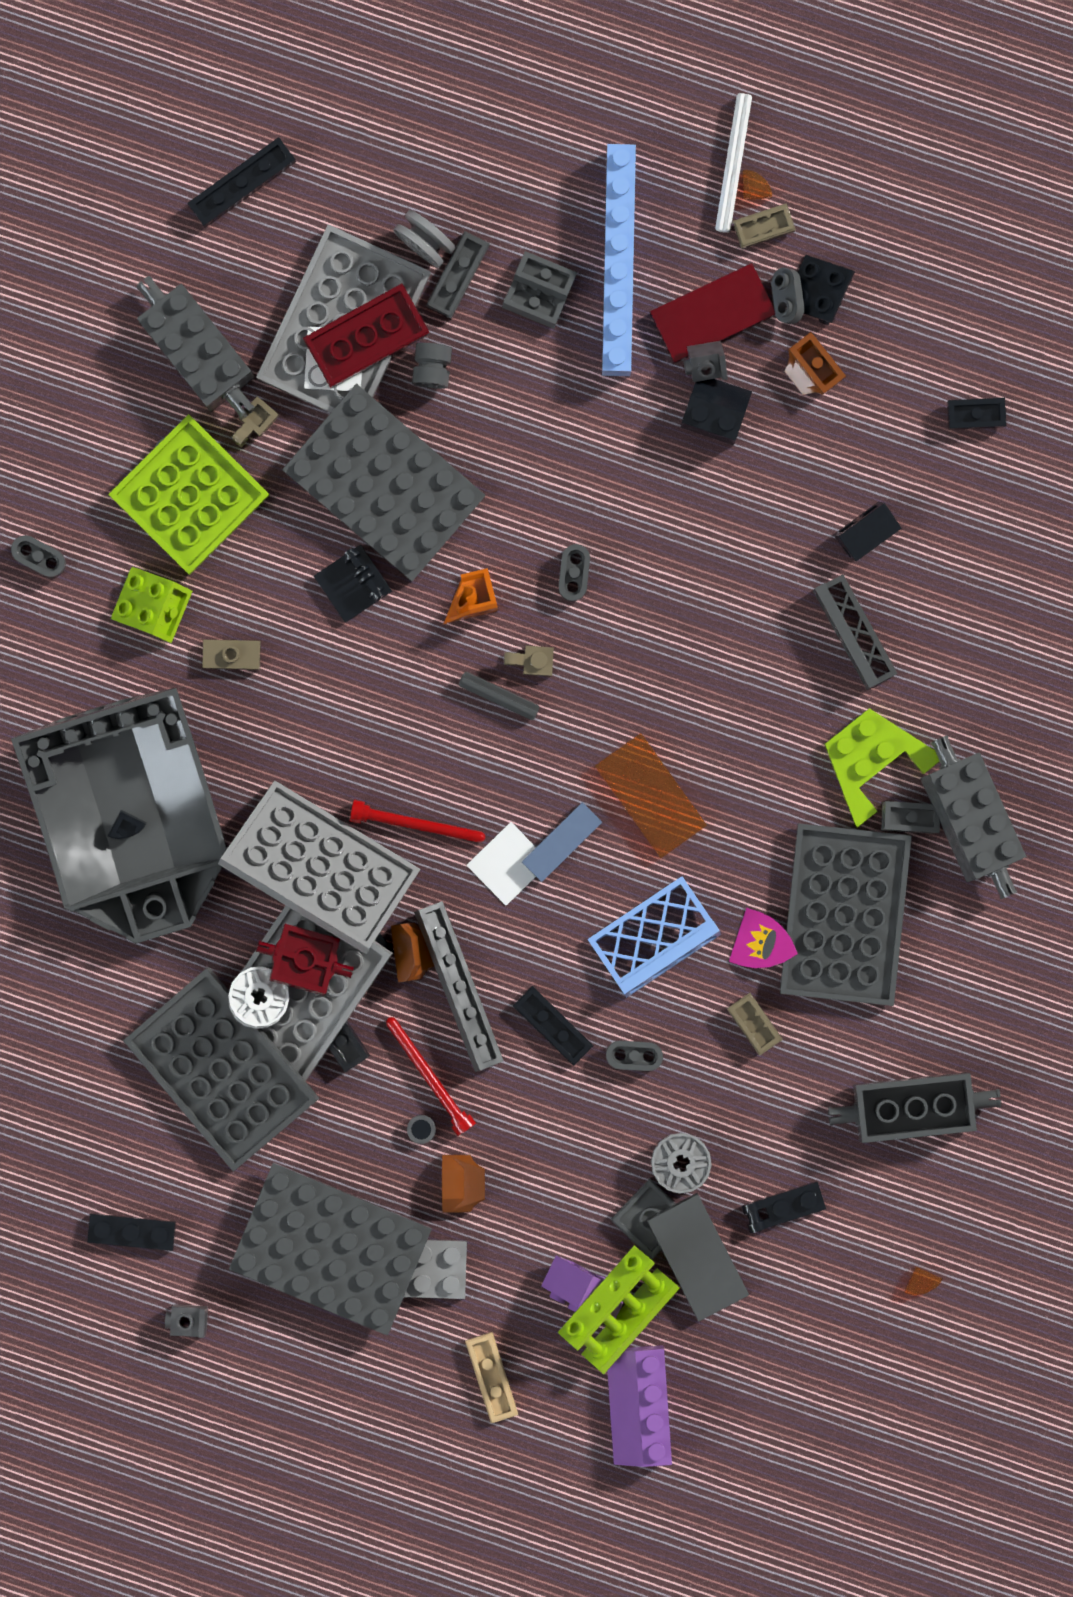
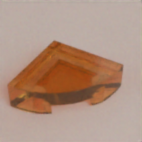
M742 170L744 200L772 198L770 185L764 177L754 171Z
M915 1266L904 1293L910 1295L928 1293L941 1283L942 1278Z

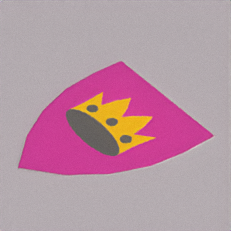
M746 908L729 962L751 968H766L784 963L798 954L791 937L778 922L759 911Z

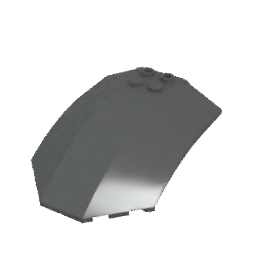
M177 688L122 699L61 718L11 738L44 837L63 908L71 912L74 911L90 919L91 922L126 937L127 940L135 944L191 927L222 868L218 863L227 849ZM120 810L146 822L142 831L134 836L122 839L108 837V833Z

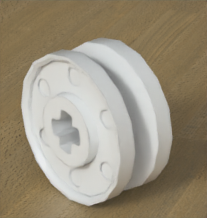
M262 966L251 967L239 973L232 982L228 995L229 1008L234 1018L242 1025L253 1029L268 1028L277 1023L285 1014L289 1002L288 986L269 981L272 969ZM258 991H262L264 993L263 998L267 1001L265 1003L260 1002L259 1005L254 1004V997L251 996L253 992L257 994Z

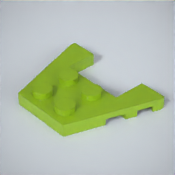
M870 708L824 744L856 827H859L877 812L860 790V787L899 755L905 752L922 774H925L940 762L934 749Z

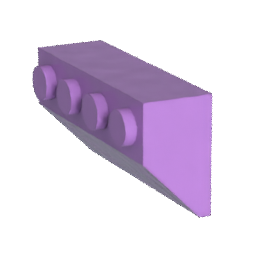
M660 1345L627 1348L607 1370L614 1465L639 1467L672 1465L664 1347Z

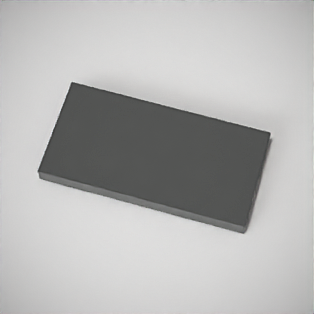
M697 1193L646 1219L698 1321L749 1296Z

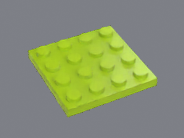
M189 414L108 494L189 575L270 496Z

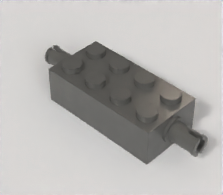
M151 276L144 278L150 290L140 281L136 288L151 304V307L140 315L137 320L207 409L212 412L227 400L240 419L248 416L241 407L242 405L251 414L255 407L240 389L255 378L252 371L182 283L170 293L164 295Z
M946 735L931 742L941 763L940 770L920 779L931 804L934 805L940 824L966 882L979 879L985 875L991 876L1000 899L1006 898L1011 894L1017 893V889H1015L1007 871L1008 865L1025 858L1026 854L980 752L963 760L957 759L948 739L949 737Z
M968 1072L853 1084L855 1097L853 1105L828 1107V1115L840 1114V1116L828 1118L830 1126L855 1122L858 1125L859 1141L861 1143L977 1131L976 1109L1000 1108L1001 1100H989V1098L1001 1096L999 1089L974 1092L972 1090L971 1074Z

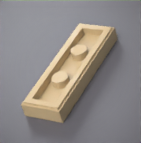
M493 1332L465 1340L490 1422L494 1423L518 1415Z

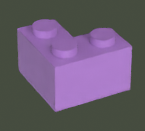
M556 1255L541 1287L551 1292L550 1298L562 1304H565L566 1301L569 1302L568 1308L576 1312L602 1283L605 1277L592 1273L575 1262ZM621 1301V1303L611 1313V1315L615 1319L621 1309L623 1301Z

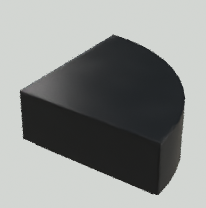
M120 810L108 833V837L122 839L134 836L142 831L146 822Z

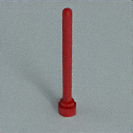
M355 799L349 822L361 824V821L367 822V820L479 843L483 842L486 838L485 834L481 831L370 809V805H365L364 801Z
M389 1017L386 1020L387 1027L451 1116V1123L453 1124L451 1128L457 1136L461 1135L474 1126L476 1122L470 1114L467 1116L465 1111H460L394 1017Z

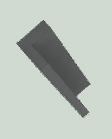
M842 574L826 584L824 583L816 587L813 593L866 690L898 674L844 575ZM838 583H841L846 592L843 604L834 601L828 590ZM848 598L853 606L846 605ZM845 609L857 612L859 616L857 628L850 627L843 617ZM862 623H863V625H864L866 631L860 630V627H861V624H862ZM858 634L870 636L873 642L870 653L861 650L857 643ZM875 647L880 656L874 655ZM872 658L883 661L889 672L876 678L870 667Z

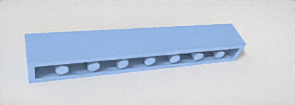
M607 144L602 376L631 375L636 145Z

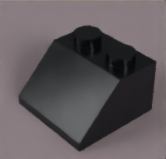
M717 379L695 382L681 428L734 445L752 391Z

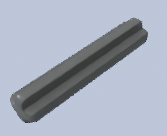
M464 672L460 679V687L525 718L534 720L539 711V705L474 674Z

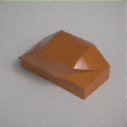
M812 332L789 348V360L784 372L802 395L810 393L824 395L846 378V375Z
M415 923L391 925L398 982L422 979L425 973L434 967V963L420 927Z
M471 1154L442 1155V1213L471 1212L475 1205L485 1200V1169L473 1161Z

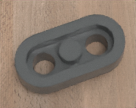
M783 267L774 273L771 281L775 315L780 322L796 324L804 314L801 279L797 271Z
M27 535L16 538L12 543V556L26 567L48 578L58 577L64 572L66 560L58 550ZM25 546L32 548V552L28 556L22 554V549ZM50 559L57 561V565L53 569L47 567V562Z
M579 544L568 546L564 550L561 560L559 593L565 600L571 602L578 601L584 597L588 583L590 554L584 546ZM572 555H579L581 562L573 564L570 560ZM569 583H576L578 590L574 593L569 592L567 589Z
M619 1040L608 1046L606 1059L615 1069L653 1071L661 1065L663 1053L660 1047L652 1042ZM622 1049L625 1051L626 1056L623 1060L615 1058L616 1050ZM646 1051H651L654 1054V1059L650 1062H646L643 1059V1054Z

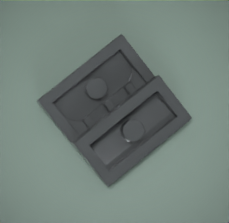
M525 251L502 308L554 329L577 272Z

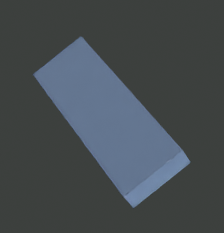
M582 802L522 863L540 882H543L602 821Z

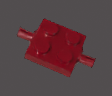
M288 924L283 925L280 940L276 945L259 940L256 952L272 956L273 966L269 981L323 996L326 995L329 981L334 974L351 979L354 969L353 966L337 963V950L340 939Z

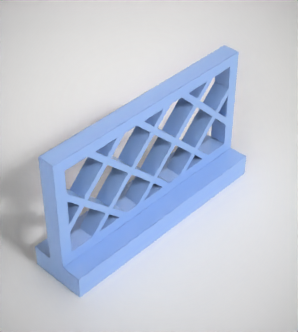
M682 876L590 937L588 941L627 998L719 937L721 933ZM679 886H682L687 893L685 905L669 903L671 892ZM666 896L665 902L659 901L661 898ZM690 899L696 907L689 906ZM652 904L664 906L661 921L645 918L647 908ZM668 907L684 909L681 925L665 922ZM688 910L699 912L705 922L696 928L685 926ZM643 911L642 918L636 917L637 914ZM628 920L641 922L638 937L622 934L625 922ZM644 922L660 925L657 941L641 938ZM664 926L680 929L679 938L673 944L661 942ZM619 927L618 933L612 932L613 930ZM684 930L691 931L683 936ZM606 935L617 937L614 953L602 951L596 942ZM621 938L637 941L634 957L618 954ZM640 942L656 945L655 955L649 960L637 958ZM660 946L667 947L659 952ZM606 956L613 957L612 964L609 962ZM617 958L633 961L631 972L622 978L615 971ZM636 962H642V963H643V964H641L640 966H638L637 968H635V967H636Z

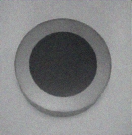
M426 1115L413 1117L407 1126L409 1138L418 1144L429 1142L436 1132L434 1121Z

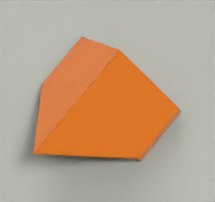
M488 568L460 575L461 581L443 624L498 611Z

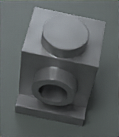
M721 341L687 346L688 358L683 359L686 375L692 376L693 382L720 377L722 380L728 379L725 354Z
M174 1304L171 1311H166L165 1328L170 1329V1335L204 1338L207 1334L208 1306ZM182 1317H188L190 1319V1325L188 1327H184L180 1324V1319Z

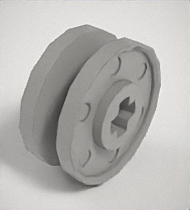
M409 210L405 214V218L412 228L408 229L403 225L397 224L393 229L394 233L422 259L434 267L440 268L444 262L436 251L440 249L451 254L455 249L454 244L427 219L415 211Z
M686 1133L670 1134L660 1140L654 1148L651 1158L652 1173L658 1183L668 1191L680 1194L692 1192L701 1187L709 1177L712 1165L710 1153L705 1144L695 1136ZM678 1155H682L683 1159L686 1157L689 1159V1163L685 1164L686 1169L684 1171H680L679 1167L675 1169L673 1163L677 1162L676 1157Z

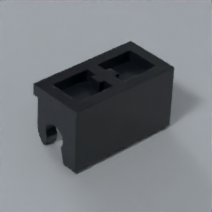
M878 501L834 533L833 536L846 554L856 562L902 528L886 504Z

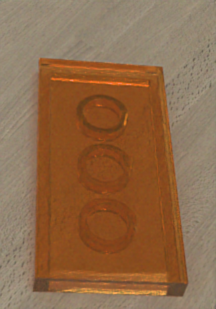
M642 733L595 765L598 772L660 859L707 826Z

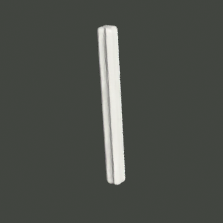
M738 93L736 98L716 220V231L728 233L731 229L752 96L744 93Z

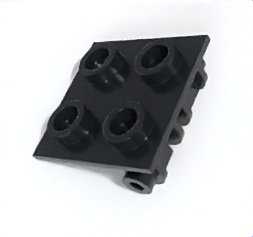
M805 255L798 270L801 279L804 314L818 318V321L824 325L832 323L855 271Z
M361 544L354 549H349L344 553V556L314 575V578L345 623L392 592Z

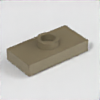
M787 203L733 221L741 249L793 233L796 230Z
M203 640L202 668L260 670L261 641Z
M750 992L727 1008L759 1056L783 1040Z

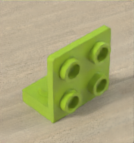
M132 567L111 619L172 643L193 591L174 581Z

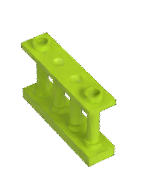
M635 1245L557 1332L577 1351L585 1345L587 1348L581 1355L603 1375L679 1290V1287L658 1268L653 1273L649 1271L655 1263ZM640 1280H642L644 1283L635 1292V1294L632 1295L630 1291L636 1286V1284ZM623 1301L625 1305L620 1309L615 1319L611 1313ZM604 1323L606 1325L605 1328L594 1339L592 1334Z

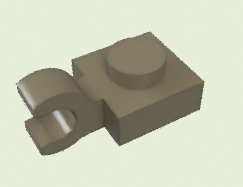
M258 396L251 402L255 410L250 414L245 409L244 411L248 416L244 419L238 417L244 424L234 433L232 438L233 442L240 448L246 444L253 433L261 437L279 417V414Z
M525 646L524 654L505 652L504 665L524 666L523 675L552 676L554 647Z

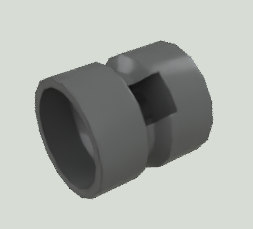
M417 343L414 360L419 364L413 368L412 384L433 389L448 388L450 372L446 370V366L451 364L452 347L436 343Z

